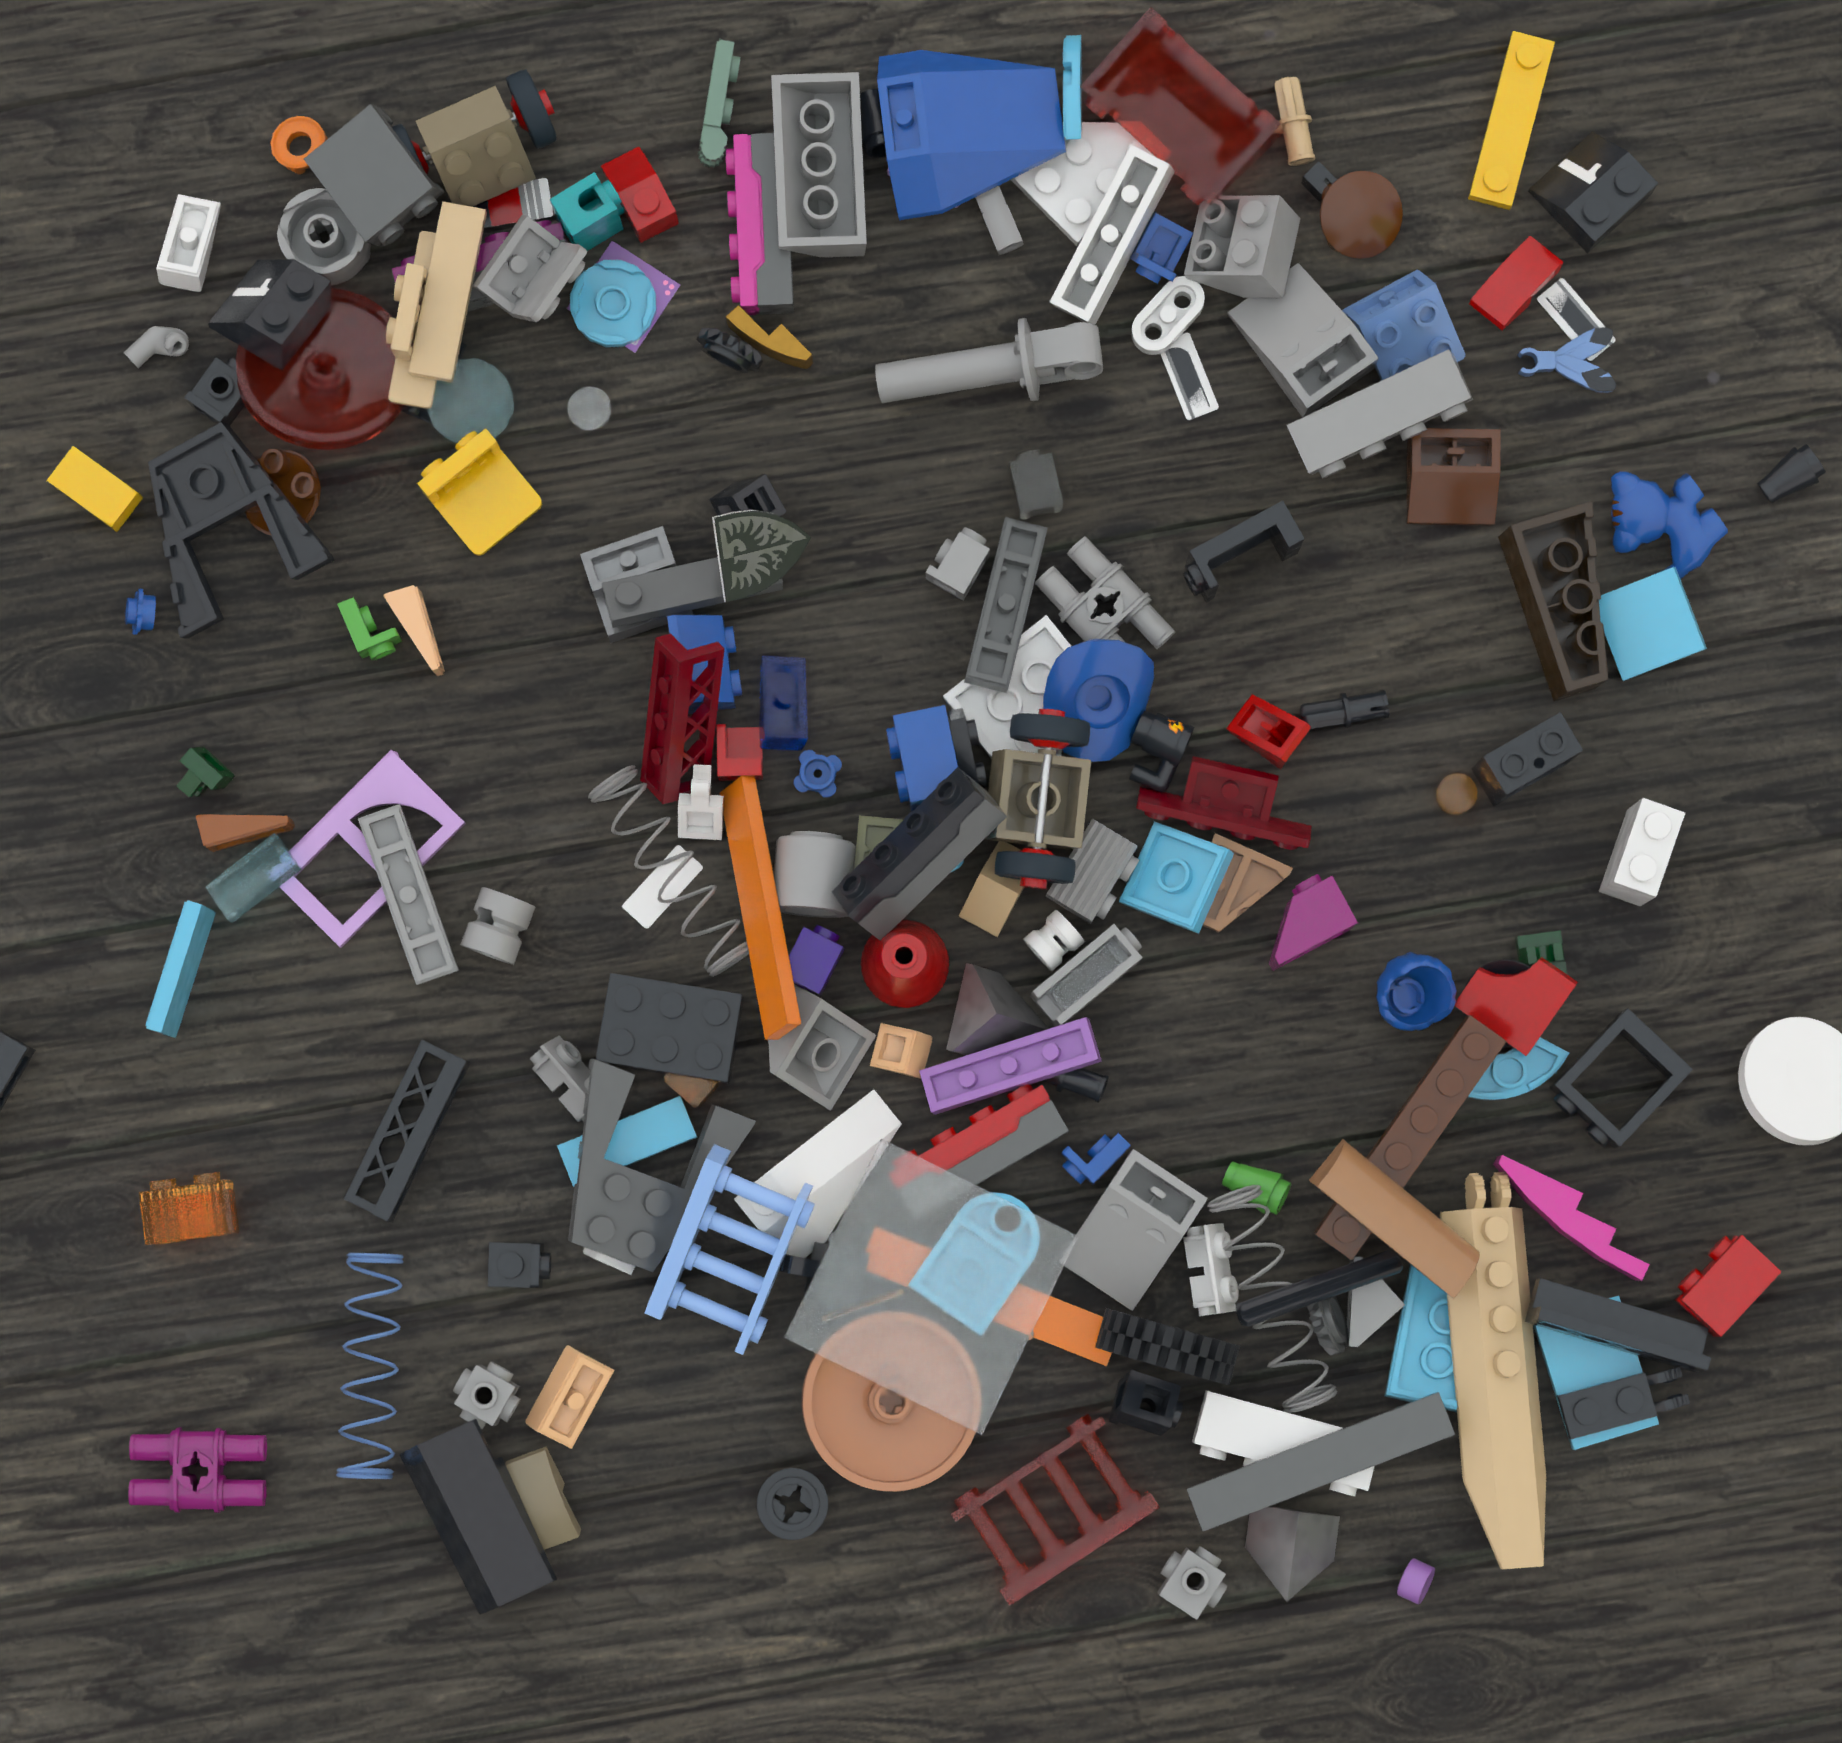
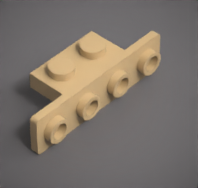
M421 231L419 233L414 264L407 263L405 275L397 276L394 289V301H399L397 317L389 318L386 330V344H391V351L396 358L388 399L391 403L424 409L432 408L437 380L410 375L408 370L436 233Z

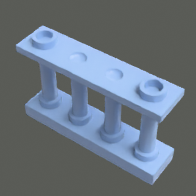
M714 1144L704 1161L644 1313L661 1320L668 1307L676 1309L677 1306L686 1308L742 1332L735 1352L743 1355L750 1341L756 1344L759 1343L768 1319L762 1317L761 1314L797 1225L805 1228L811 1216L815 1203L808 1201L813 1185L805 1183L796 1200L731 1173L732 1168L725 1166L731 1151ZM724 1190H727L788 1216L789 1218L781 1238H776L717 1213V1207L710 1205L714 1192L723 1193ZM708 1229L714 1230L773 1255L765 1278L701 1251L702 1246L694 1243L699 1230L705 1232ZM695 1267L758 1294L750 1315H745L685 1289L686 1284L679 1282L684 1268L691 1271Z

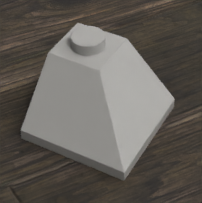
M794 984L801 1024L779 1040H768L770 1073L831 1111L876 1035L823 999Z

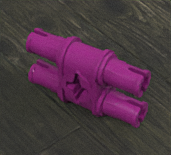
M177 1427L170 1434H132L130 1436V1460L170 1461V1465L173 1466V1475L170 1476V1479H131L128 1492L129 1505L169 1506V1509L174 1510L175 1513H180L181 1509L214 1510L215 1513H220L225 1510L226 1506L266 1505V1480L227 1479L226 1475H223V1469L227 1461H266V1435H227V1431L222 1430V1428H216L215 1431H183L181 1427ZM197 1458L200 1459L201 1466L208 1467V1474L200 1477L199 1482H197L195 1474L188 1472V1467L196 1464Z

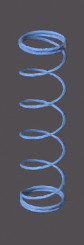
M348 1253L346 1263L350 1268L398 1284V1286L351 1298L344 1303L345 1307L354 1313L392 1324L396 1328L387 1332L347 1341L342 1347L350 1354L394 1368V1371L344 1384L340 1389L348 1396L392 1410V1413L345 1425L338 1432L346 1438L384 1449L391 1454L378 1460L338 1468L336 1476L357 1479H392L394 1471L391 1469L362 1468L390 1460L395 1455L392 1449L383 1444L347 1434L343 1430L389 1419L397 1411L393 1406L385 1402L349 1392L345 1388L390 1377L396 1374L399 1369L389 1361L351 1350L347 1346L392 1335L398 1332L401 1327L391 1319L353 1308L349 1304L396 1292L403 1285L397 1279L351 1264V1262L402 1264L404 1256L399 1254Z

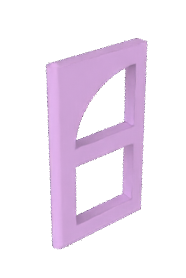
M390 750L280 859L284 867L282 868L281 865L276 868L272 867L274 874L268 878L270 881H274L340 948L387 903L382 887L354 915L342 924L295 877L338 834L375 869L363 832L352 822L353 819L369 809L397 804L415 808L433 817L443 826L417 851L422 866L466 824L399 758V754L396 751ZM271 870L266 873L268 876L271 875Z

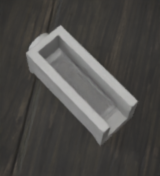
M1113 924L1033 990L1030 997L1055 1027L1065 1024L1140 962L1143 957L1138 953V950L1142 946L1126 927L1120 931Z

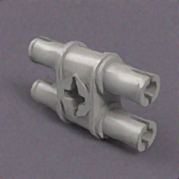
M1086 536L1080 539L1067 554L1093 581L1090 585L1092 588L1087 593L1084 591L1079 593L1054 566L1050 567L1035 582L1040 590L1061 611L1059 613L1060 621L1062 623L1067 622L1084 641L1108 639L1125 642L1118 635L1120 630L1118 627L1124 622L1126 624L1131 622L1156 649H1159L1175 634L1174 629L1149 604L1152 601L1151 595L1148 592L1144 594L1122 570L1124 566L1117 562L1112 564ZM1117 597L1113 605V616L1110 617L1107 613H1103L1101 616L1094 618L1098 607L1096 600L1101 599L1103 602H1107Z

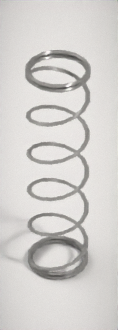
M627 766L596 786L589 793L588 798L591 799V802L595 803L613 799L639 789L612 822L611 832L615 835L632 834L664 822L639 850L634 866L639 869H650L687 856L663 883L657 899L661 903H673L711 890L686 918L682 925L681 935L684 937L701 936L734 924L705 960V970L707 973H710L709 976L714 977L749 954L746 941L719 958L710 967L708 966L715 952L737 929L740 919H733L700 932L685 933L684 930L689 921L715 893L717 886L710 885L673 899L663 900L661 898L666 886L688 863L694 852L687 851L650 865L640 866L638 864V860L644 850L668 825L670 817H664L627 831L617 832L614 829L623 813L647 788V783H641L615 793L630 782L638 773L635 766Z
M1251 1185L1226 1193L1213 1199L1207 1205L1212 1213L1239 1208H1262L1266 1211V1214L1259 1222L1228 1242L1223 1248L1225 1251L1254 1247H1276L1281 1251L1279 1256L1268 1266L1239 1284L1238 1289L1240 1290L1293 1284L1290 1282H1266L1247 1285L1279 1262L1285 1251L1283 1246L1266 1242L1232 1246L1256 1230L1268 1218L1270 1210L1267 1206L1252 1203L1244 1204L1262 1194L1263 1191L1260 1190L1261 1186ZM1294 1320L1266 1324L1261 1322L1253 1325L1252 1328L1254 1329L1283 1325H1305L1310 1329L1309 1334L1301 1342L1269 1362L1268 1368L1297 1364H1320L1325 1369L1323 1374L1311 1385L1283 1402L1284 1412L1294 1413L1312 1408L1330 1400L1337 1394L1336 1386L1332 1384L1315 1387L1328 1372L1329 1367L1326 1363L1310 1359L1277 1363L1295 1352L1309 1340L1314 1330L1312 1324Z

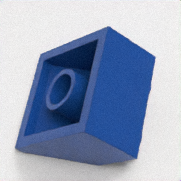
M722 615L667 616L669 634L671 633L687 650L717 641L725 648L718 710L736 708L734 696L742 695L739 669H730L728 653L737 652L733 626L725 627ZM708 661L693 665L692 679L696 680L707 667ZM702 693L689 706L688 714H693L703 703L704 695Z

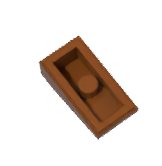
M196 815L203 846L212 852L291 831L295 828L294 821L288 816Z

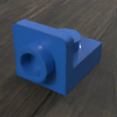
M1119 1133L1112 1140L1105 1134L1087 1152L1092 1158L1088 1164L1067 1146L1061 1153L1067 1159L1062 1167L1079 1184H1082L1087 1179L1094 1185L1131 1145Z

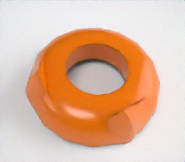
M291 117L279 124L273 132L270 143L272 154L279 164L297 174H303L305 169L310 168L304 158L325 142L328 137L319 123L310 117ZM307 136L311 138V147L307 153L300 156L290 153V144L296 137Z

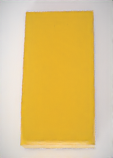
M72 446L47 479L50 484L116 532H118L143 499L137 491L74 446Z

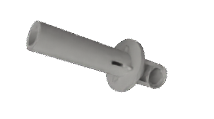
M1026 318L1018 319V335H1015V342L881 363L875 366L877 387L882 403L1020 381L1022 388L1024 386L1027 387L1030 400L1037 401L1039 400L1041 384L1072 379H1090L1098 376L1103 371L1099 328L1095 324L1080 322L1065 327L1031 332Z

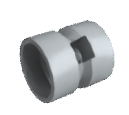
M482 887L473 909L478 918L476 921L468 923L460 945L493 959L514 965L522 945L518 934L520 931L528 929L536 907L512 896Z

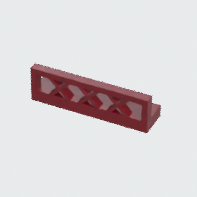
M671 633L655 638L640 781L647 783V788L663 805L679 800V793L691 794L692 780L680 783V779L692 765H711L725 650L718 641L687 650ZM708 661L704 671L696 680L692 679L693 665ZM702 693L704 695L703 703L691 716L688 715L689 706ZM698 729L700 731L698 740L686 752L684 750L685 742Z

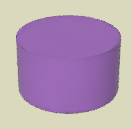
M1413 1558L1403 1572L1398 1585L1397 1595L1419 1605L1431 1585L1435 1568Z

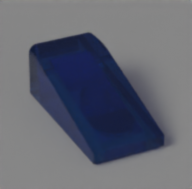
M761 657L759 723L761 749L800 751L807 742L808 719L805 658Z

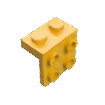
M486 428L479 434L476 431H472L465 435L455 446L458 451L445 461L439 458L429 464L421 473L423 479L417 483L425 496L466 546L477 556L485 554L542 506L540 496L503 453L497 441Z

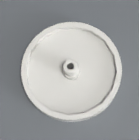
M1806 1017L1784 1018L1765 1027L1748 1043L1739 1064V1089L1749 1113L1764 1130L1788 1143L1816 1145L1834 1139L1842 1133V1034L1824 1022Z

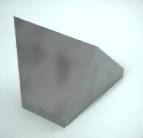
M966 963L946 1050L969 1055L1049 1029L1000 973Z
M1272 1506L1249 1514L1245 1548L1286 1602L1334 1562L1340 1516Z

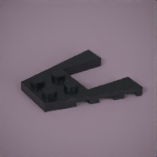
M220 422L148 462L157 515L162 518L165 540L162 543L165 558H169L173 579L170 588L173 604H176L178 607L181 626L178 627L180 638L188 639L224 620L190 541L256 505L260 508L291 579L299 580L335 561L332 554L229 424Z

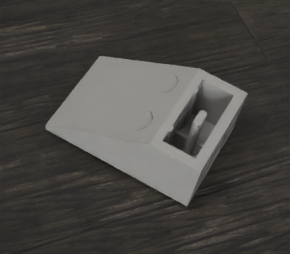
M1299 263L1289 269L1283 298H1247L1227 312L1302 418L1311 414L1372 371L1379 359L1354 323Z
M1132 1149L1058 1262L1133 1311L1208 1198Z

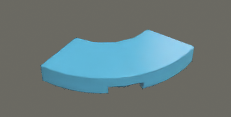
M1066 35L1063 42V67L1065 69L1063 70V132L1066 140L1081 139V35Z
M1540 1037L1527 1056L1515 1048L1504 1054H1497L1468 1098L1502 1100L1527 1093L1543 1084L1557 1072L1566 1060L1569 1052Z

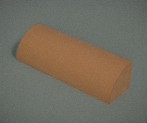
M1344 1139L1340 1141L1309 1179L1312 1184L1452 1298L1457 1296L1474 1272L1479 1261L1480 1252Z

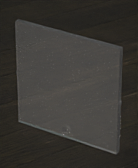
M881 1139L836 1232L831 1233L828 1237L830 1244L784 1338L982 1435L1027 1341L1034 1338L1033 1329L1078 1236Z

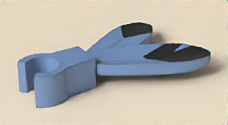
M1606 327L1594 328L1571 340L1556 352L1524 348L1517 356H1531L1535 361V367L1533 369L1523 367L1518 374L1529 377L1535 373L1553 372L1556 370L1562 376L1589 390L1603 393L1612 392L1616 388V382L1613 377L1602 368L1584 360L1604 349L1611 341L1613 331Z

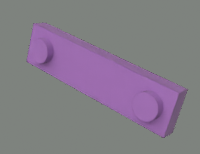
M1084 1017L941 1063L919 1072L930 1111L936 1115L1020 1088L1023 1085H1030L1102 1061L1090 1020Z

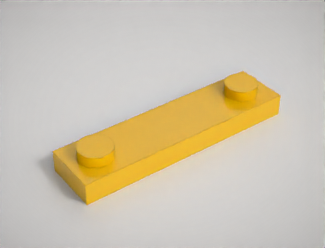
M1516 31L1512 32L1471 185L1469 200L1507 210L1511 209L1555 44L1554 41Z

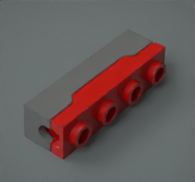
M1031 1084L1023 1085L1007 1095L1011 1102L997 1111L994 1110L992 1105H989L969 1117L972 1125L956 1133L955 1129L951 1127L930 1139L934 1146L930 1150L918 1156L915 1149L892 1161L895 1170L888 1173L894 1186L897 1187L898 1193L915 1221L1069 1132L1053 1102L1049 1099V1095L1043 1085L1033 1089Z

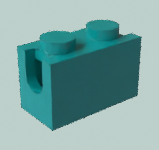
M595 172L549 199L558 223H561L569 241L573 244L581 245L587 251L623 230L620 215L624 214L625 211L620 204L622 201L611 182L607 180L601 184Z

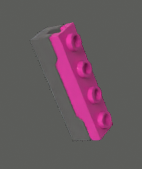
M774 133L733 135L734 148L726 149L727 175H735L736 191L727 192L729 218L737 217V234H729L730 260H738L739 276L731 277L732 303H740V307L748 315L794 313L792 251L779 249Z

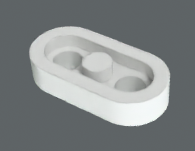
M1185 276L1176 277L1173 282L1169 281L1133 321L1131 335L1135 346L1143 353L1150 355L1161 354L1168 350L1201 314L1205 300L1201 285L1198 282L1187 279ZM1178 296H1185L1190 300V305L1186 308H1179L1175 305L1174 300ZM1155 327L1160 330L1162 335L1156 340H1151L1146 337L1145 331Z

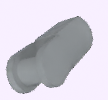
M999 186L975 197L999 255L1011 252L1024 245Z

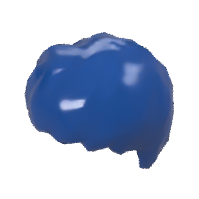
M1408 952L1387 962L1385 970L1377 981L1376 998L1379 1012L1385 1022L1398 1030L1420 1031L1425 1030L1433 1023L1443 1020L1452 1012L1456 1004L1455 995L1457 990L1450 968L1444 965L1441 960L1429 955Z

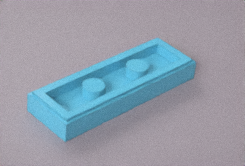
M678 1096L619 1120L604 1159L626 1167L697 1138L682 1097ZM582 1136L557 1145L573 1187L577 1184L580 1161L578 1159V1152Z

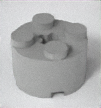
M314 188L296 195L287 203L277 231L279 246L286 259H295L329 279L331 285L346 282L360 272L370 259L371 244L363 240L326 189ZM322 231H327L330 236V240L326 243L320 241L319 234Z

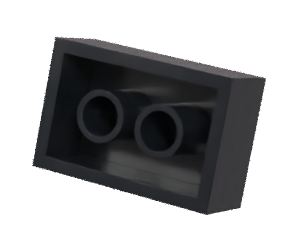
M610 973L596 1060L611 1066L730 1085L744 997L738 993Z

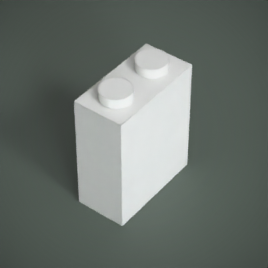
M1645 798L1640 799L1627 809L1599 892L1637 906H1642L1654 899L1660 888L1685 812Z

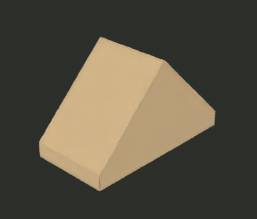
M1001 841L998 842L980 872L959 914L960 918L995 937L999 936L1024 887L1020 886V880L995 875L997 852L1020 851V849Z

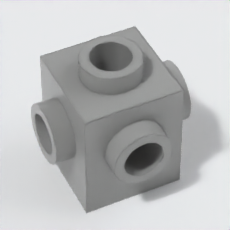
M492 1361L488 1367L479 1364L475 1366L473 1371L466 1368L453 1389V1392L459 1395L454 1404L463 1409L460 1417L467 1422L477 1419L481 1429L484 1428L486 1423L496 1426L501 1419L508 1422L520 1402V1398L515 1396L520 1386L510 1381L514 1374ZM481 1387H488L492 1391L493 1397L488 1404H482L477 1400L476 1394Z
M1201 1546L1198 1547L1195 1553L1188 1548H1185L1181 1555L1174 1551L1160 1573L1166 1579L1157 1593L1197 1620L1206 1605L1212 1608L1217 1605L1228 1586L1222 1582L1226 1574L1218 1568L1222 1560ZM1193 1572L1200 1573V1583L1195 1587L1188 1586L1187 1577Z

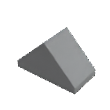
M1354 1257L1353 1260L1350 1259V1263H1353L1364 1258ZM1383 1279L1348 1291L1346 1322L1348 1341L1345 1342V1346H1360L1405 1305Z

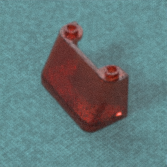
M1150 7L1080 86L1088 95L1083 103L1100 119H1103L1108 114L1150 153L1169 163L1175 170L1174 174L1184 182L1180 190L1199 207L1205 201L1211 206L1275 143L1284 131L1278 120L1265 109L1258 111L1256 103L1250 97L1247 98L1189 46L1181 35H1176L1167 25L1168 22Z

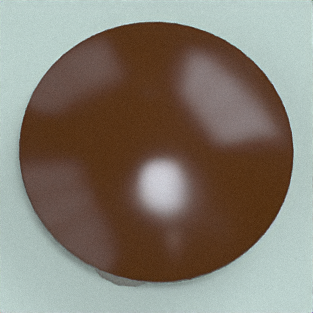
M1354 171L1341 176L1334 183L1328 184L1324 188L1320 208V224L1328 245L1332 250L1351 258H1369L1386 250L1397 237L1402 224V203L1397 190L1386 178L1370 171Z
M278 449L266 450L257 461L305 522L308 523L315 514L320 500V480L316 469L306 457L297 452ZM258 505L245 511L248 520L256 529L271 535Z

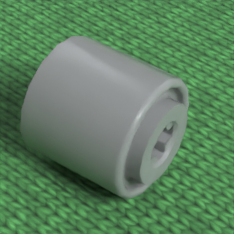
M795 831L791 832L790 835L780 836L776 840L773 874L780 912L807 917H848L832 891L847 874L854 870L856 846L850 841L843 840V837L840 835L826 832Z

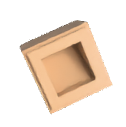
M881 1023L870 1066L921 1079L919 1071L926 1067L932 1044V1036L919 1031Z

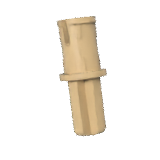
M1298 77L1279 79L1274 85L1281 119L1277 122V127L1283 130L1288 164L1290 166H1297L1313 162L1315 155L1313 154L1308 123L1312 119L1310 115H1306L1300 80Z

